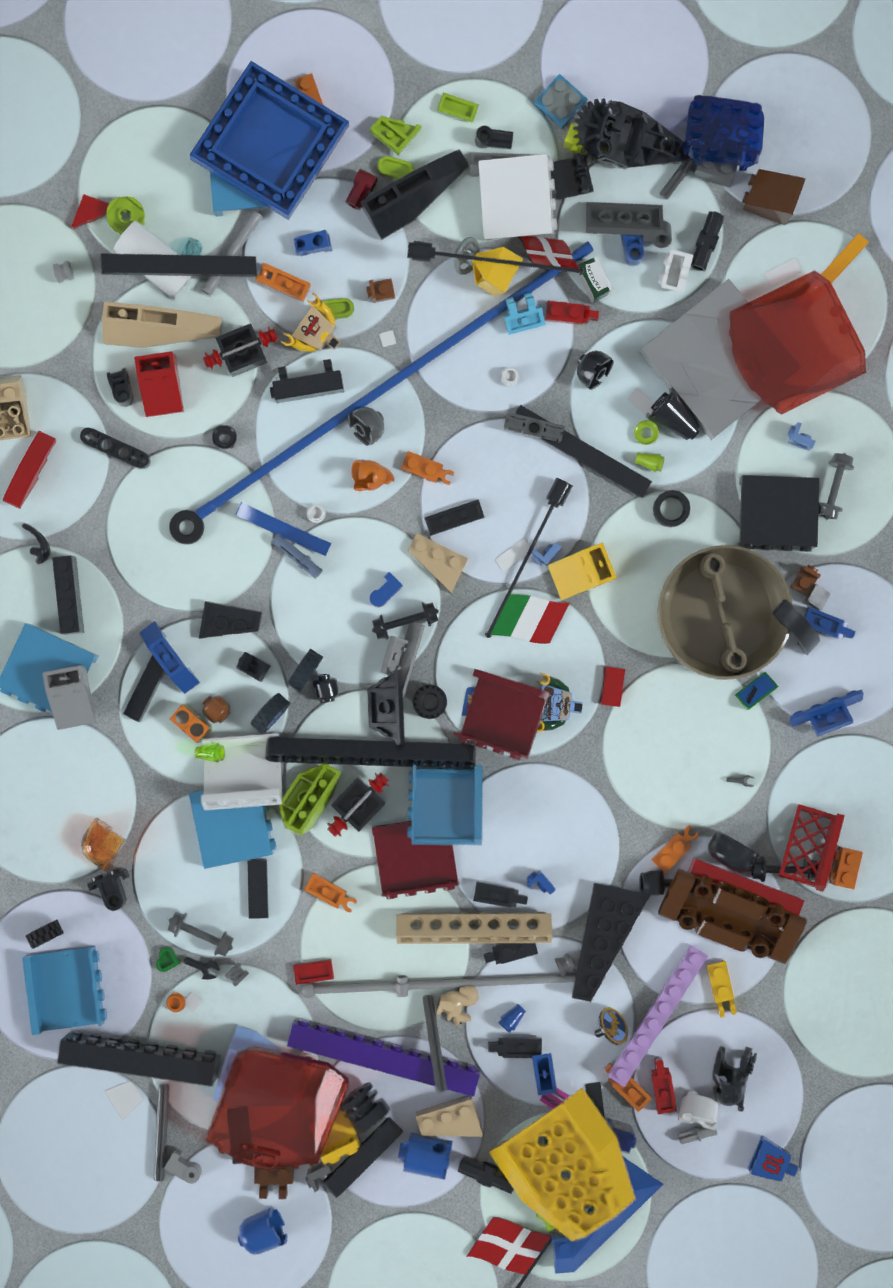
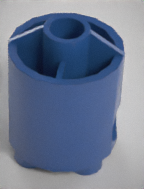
M410 1132L409 1141L400 1143L398 1158L404 1162L403 1171L445 1180L453 1141Z

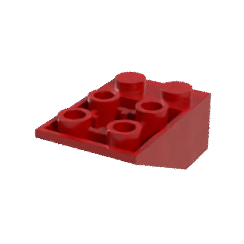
M173 351L134 357L146 417L184 412L177 359Z

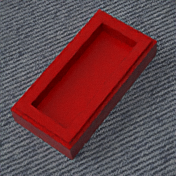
M606 667L601 705L621 706L625 669Z
M332 959L293 965L296 985L334 979Z

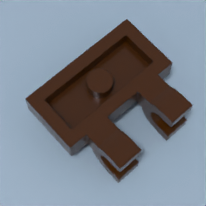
M255 1162L254 1184H260L259 1199H267L268 1184H279L278 1199H286L288 1196V1184H293L294 1163Z

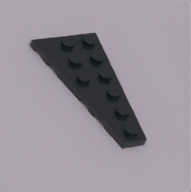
M593 883L571 998L588 1002L592 1001L616 955L631 932L635 921L641 914L644 905L650 898V894Z

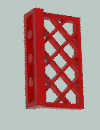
M798 804L779 876L815 887L816 890L824 892L845 815L838 813L833 815ZM800 811L809 813L812 819L803 823L799 816ZM822 817L830 819L829 826L823 829L817 821ZM814 822L819 831L810 834L806 825ZM803 828L807 837L798 840L794 833L796 830ZM821 833L825 842L817 846L812 837ZM809 839L814 848L805 852L801 843ZM798 845L802 854L793 858L790 848ZM817 851L820 861L813 864L808 855ZM805 857L810 866L801 870L796 861ZM793 863L798 871L794 874L784 872L785 866ZM812 869L816 875L815 880L806 879L803 872Z

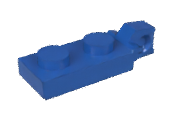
M809 606L805 611L804 618L815 631L840 640L843 636L850 639L854 637L856 631L846 628L848 623L844 622V620Z

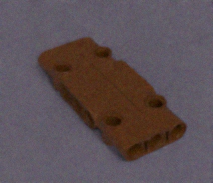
M681 869L677 870L658 911V915L672 921H678L681 928L685 930H692L694 928L695 932L704 938L741 952L750 949L757 958L768 956V958L786 964L807 923V918L784 910V907L779 903L770 904L766 898L723 881L715 883L707 875L697 876Z

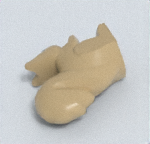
M465 985V987H460L459 991H449L441 994L436 1007V1015L446 1012L447 1022L453 1017V1024L455 1026L471 1021V1016L463 1012L462 1008L463 1006L470 1007L477 1003L479 998L478 990L473 986Z

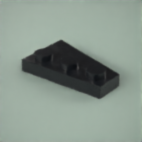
M205 601L199 639L257 632L260 628L262 612Z

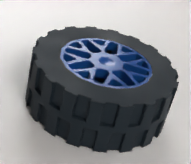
M310 648L287 684L300 692L320 664L323 656Z
M277 693L259 710L250 724L258 732L264 734L284 714L290 702L280 693Z

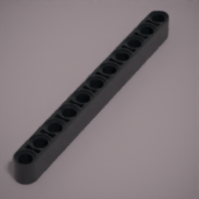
M271 737L266 740L265 759L270 762L394 767H413V765H416V767L471 769L476 765V747L471 744L405 742V744H396V741Z

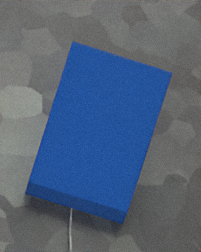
M551 1053L532 1056L538 1096L557 1093Z

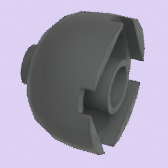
M361 407L348 415L347 419L350 428L353 426L357 431L353 434L364 445L371 446L382 437L384 433V418L379 411L369 407Z

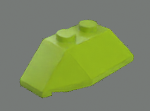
M321 764L318 767L300 772L282 798V804H279L284 828L299 836L312 829L333 797L341 771L327 764Z

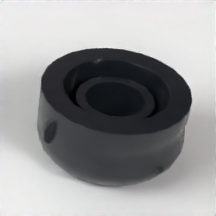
M716 830L708 845V852L711 857L739 873L748 872L759 856L752 849Z

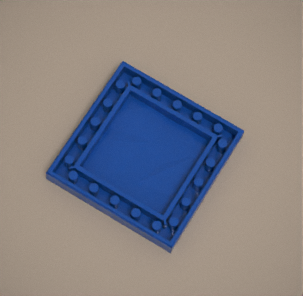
M250 61L191 151L190 160L289 220L348 129L349 121L253 61Z

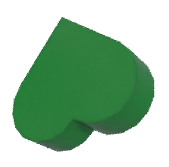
M166 946L159 952L156 967L160 972H166L181 962L175 951L171 947Z

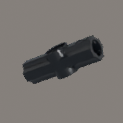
M709 211L704 227L699 233L690 266L695 270L705 271L711 254L717 245L718 234L725 216L721 213Z
M463 1155L457 1170L459 1173L476 1179L483 1186H493L512 1194L514 1191L513 1187L496 1165L486 1161L480 1162Z

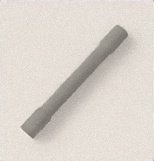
M255 210L252 211L225 256H236L251 232L254 231L263 216ZM210 276L201 290L211 296L223 276Z

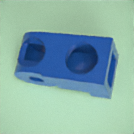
M326 229L294 239L297 256L332 251L330 236Z
M390 572L384 576L387 582L379 590H374L370 594V602L375 607L384 606L403 587Z

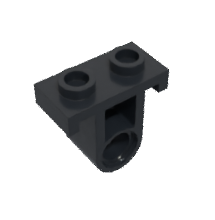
M121 868L112 870L110 875L103 877L102 874L91 878L92 882L87 884L89 891L96 889V885H98L104 905L108 910L117 911L126 904L127 898L120 876L122 880L128 878L129 873L127 869L121 871ZM113 895L119 898L120 902L118 905L112 903L111 897Z

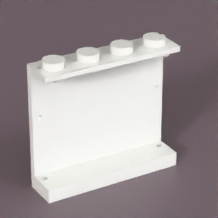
M548 154L479 161L484 240L490 241L497 238L541 234L554 235V230H557V219L553 218V210H556V200L552 198L555 182L554 178L551 179V171L554 170L553 159H550Z
M268 732L262 735H230L223 738L209 737L202 739L204 747V795H201V803L204 810L282 804L281 762H270L265 759L266 740L271 737H279V733Z

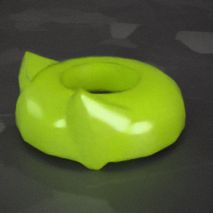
M644 420L637 424L634 435L639 443L649 445L656 442L659 436V429L654 422ZM644 428L652 430L650 438L642 437L641 433Z

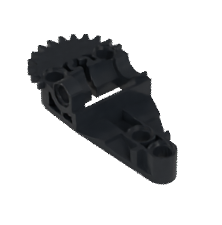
M605 98L601 99V102L595 99L594 104L592 101L587 102L588 107L585 105L581 107L583 112H577L580 119H574L578 126L573 127V130L578 131V134L573 137L580 139L576 146L582 145L583 147L580 152L587 151L586 158L591 156L592 162L597 160L602 163L614 164L618 168L627 169L630 167L666 165L669 163L678 164L687 161L691 157L692 151L688 144L646 112L620 101L610 100L607 104ZM624 123L631 124L624 154L616 152L621 135L615 132H621Z

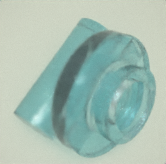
M188 237L181 255H200L202 251L201 242Z

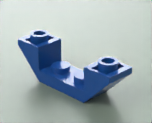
M155 621L139 632L152 655L184 694L200 683L192 670L186 667L165 638L166 635Z

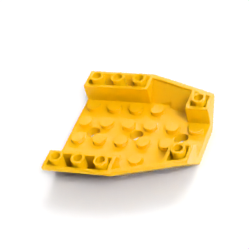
M583 1087L506 1142L504 1140L489 1151L521 1201L571 1241L586 1237L616 1217L636 1199L617 1137ZM539 1136L547 1137L548 1145H541L538 1141ZM565 1169L569 1170L571 1172L572 1177L570 1179H564L561 1175V1171ZM588 1203L592 1204L595 1208V1212H586L584 1209V1205Z

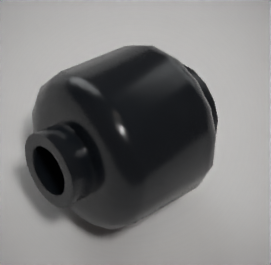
M330 674L318 675L319 679L313 681L315 699L320 700V703L335 701V698L339 695L337 679L330 677Z

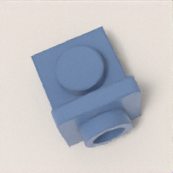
M797 422L788 431L787 436L790 437L788 443L810 451L816 441L811 439L812 437L808 434H798L802 423Z
M557 542L554 545L549 544L543 551L544 556L534 549L532 552L534 557L532 559L540 566L542 564L547 566L562 547Z

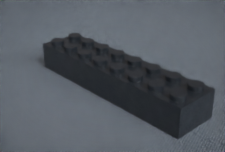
M71 1031V1033H68L60 1040L57 1064L212 1087L218 1077L221 1055H217L215 1051L206 1050L203 1053L197 1052L195 1048L183 1050L178 1049L176 1045L163 1047L159 1046V1043L156 1042L143 1044L140 1043V1040L136 1039L123 1041L120 1037L116 1036L103 1038L101 1034L92 1033L89 1036L83 1035L81 1031Z

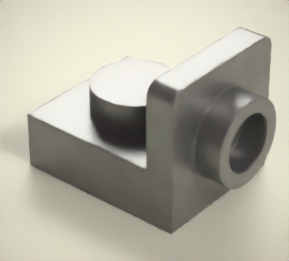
M329 1162L326 1164L321 1163L308 1169L305 1179L308 1187L313 1188L314 1192L319 1190L317 1179L323 1180L330 1175L332 1165Z

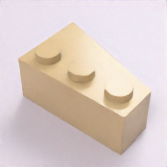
M466 1095L416 1111V1119L422 1136L483 1137V1130L472 1096Z

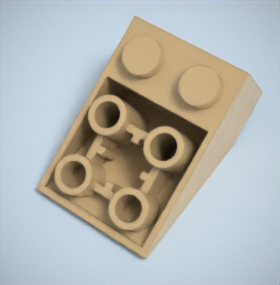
M22 375L0 378V440L30 437L27 400Z

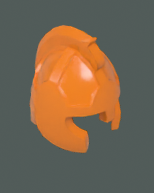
M354 460L352 464L351 475L355 481V491H373L384 483L390 484L395 480L389 469L375 461Z

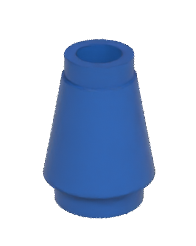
M517 1004L501 1016V1020L498 1023L510 1033L516 1029L526 1011Z

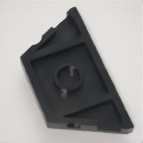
M394 670L391 675L382 678L377 684L367 688L369 727L379 731L386 738H392L396 741V744H405L402 670Z

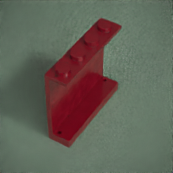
M474 669L472 676L479 679L462 731L460 733L454 732L453 735L459 736V741L470 744L471 741L476 742L475 746L487 749V746L492 747V752L501 755L504 752L510 753V758L519 761L521 757L528 759L549 692Z
M412 820L372 826L382 897L386 896V899L398 898V894L414 896L417 895L418 891H424L427 894L436 892L438 888L448 891L458 886L453 845L412 844L411 838H408V826H412Z

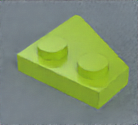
M380 116L369 129V133L399 156L421 131L422 126L418 124L413 126L405 124V121L392 120L390 117Z

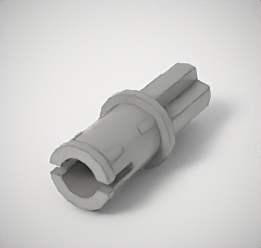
M695 1126V1129L680 1132L678 1138L681 1144L696 1140L700 1142L701 1139L718 1135L717 1129L711 1130L702 1126Z

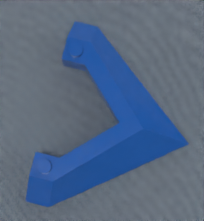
M544 1136V1146L548 1145V1139ZM623 1156L636 1199L616 1217L584 1238L571 1241L561 1232L552 1233L555 1274L575 1272L664 1184ZM592 1205L587 1212H595L594 1206Z

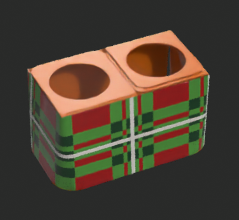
M182 704L170 718L175 725L196 743L206 739L213 729L206 719L187 704ZM179 711H186L188 713L189 720L187 723L179 724L176 721L175 717ZM195 723L201 724L204 728L203 734L199 737L193 736L190 732L191 726Z

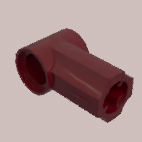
M359 169L353 182L354 185L345 201L346 204L356 210H361V201L367 198L369 192L373 191L378 177L363 169Z

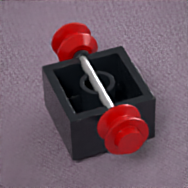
M250 323L216 337L221 351L220 355L218 351L213 349L210 355L205 352L203 360L206 367H211L212 371L213 366L218 365L221 367L222 360H225L231 376L235 377L268 363L261 345L263 344L267 348L271 342L276 345L275 340H278L275 330H270L269 326L266 332L260 330L259 337H257Z
M375 773L376 778L374 780L369 779V785L371 786L369 787L358 776L331 804L341 815V818L333 816L334 822L332 824L327 823L329 826L327 830L333 836L339 835L341 837V831L343 829L348 830L346 823L349 822L359 832L386 804L376 792L383 793L382 787L384 785L389 787L387 777L382 773L379 775Z

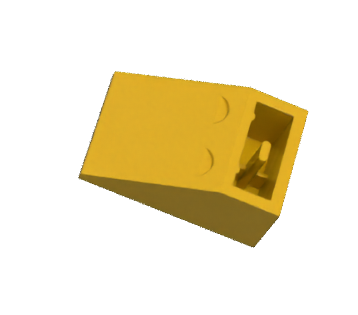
M603 542L547 565L561 601L617 579Z

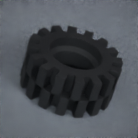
M424 685L413 696L414 710L423 718H437L446 709V694L436 685ZM428 694L434 695L438 701L437 706L434 709H426L422 703L424 696Z
M55 920L25 936L31 949H34L64 932L58 920Z

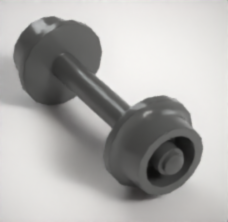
M835 453L832 460L828 463L836 468L827 503L819 502L818 515L826 520H836L839 513L843 511L841 507L835 505L844 470H854V458L846 453Z
M175 912L174 916L168 919L170 924L167 930L172 932L174 937H177L181 930L216 945L217 948L214 955L226 956L228 951L233 949L232 942L234 938L229 936L227 931L223 933L221 939L185 923L187 913Z

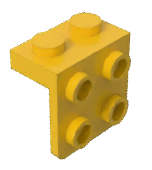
M337 1109L310 1124V1128L322 1151L321 1159L324 1164L328 1162L333 1164L339 1161L341 1156L345 1154L349 1156L358 1151L360 1139L355 1129L351 1126L350 1118L344 1117L346 1111L341 1112Z

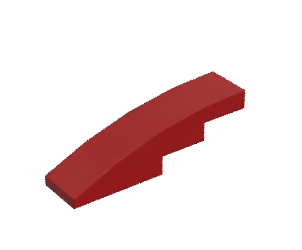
M38 431L2 499L3 502L21 509L37 483L38 475L48 461L47 456L54 447L56 438Z

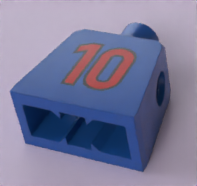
M761 1135L748 1170L754 1176L782 1181L785 1173L794 1177L798 1171V1166L790 1163L792 1156L787 1150Z

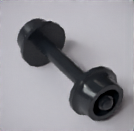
M422 602L423 612L386 623L383 616L380 615L378 619L372 620L374 626L372 632L376 633L377 639H389L387 630L423 619L427 620L430 627L432 623L438 621L437 614L439 610L434 608L433 602L427 604Z
M761 856L750 869L752 879H759L761 882H765L766 873H779L781 866L766 865L765 857ZM805 858L803 866H799L801 870L810 866ZM811 860V862L814 864L817 860ZM785 866L784 870L785 873L789 874L798 872L795 866ZM812 869L803 872L806 879L815 880L816 875Z

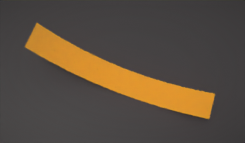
M858 233L795 304L806 313L864 249L869 241Z

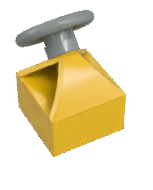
M468 237L461 241L455 251V254H461L465 247L463 255L518 262L523 260V258L505 247L480 252L479 243L473 237ZM454 258V268L458 274L466 275L474 270L475 285L493 296L506 292L519 267L518 265ZM463 263L469 265L465 269H461L460 267Z

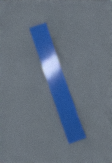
M241 502L235 514L270 532L280 533L284 538L326 556L332 544Z

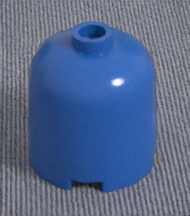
M269 1207L246 1218L239 1229L238 1242L240 1246L244 1247L250 1254L257 1255L286 1245L288 1236L287 1233L283 1234L282 1226L285 1223L279 1211Z

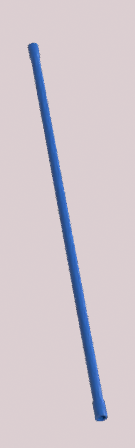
M587 241L574 250L571 255L573 260L577 262L593 252L594 249ZM548 269L507 298L513 297L517 303L524 298V294L533 292L562 271ZM506 299L219 496L196 509L195 511L198 516L204 519L222 504L348 418L350 413L367 406L507 310Z

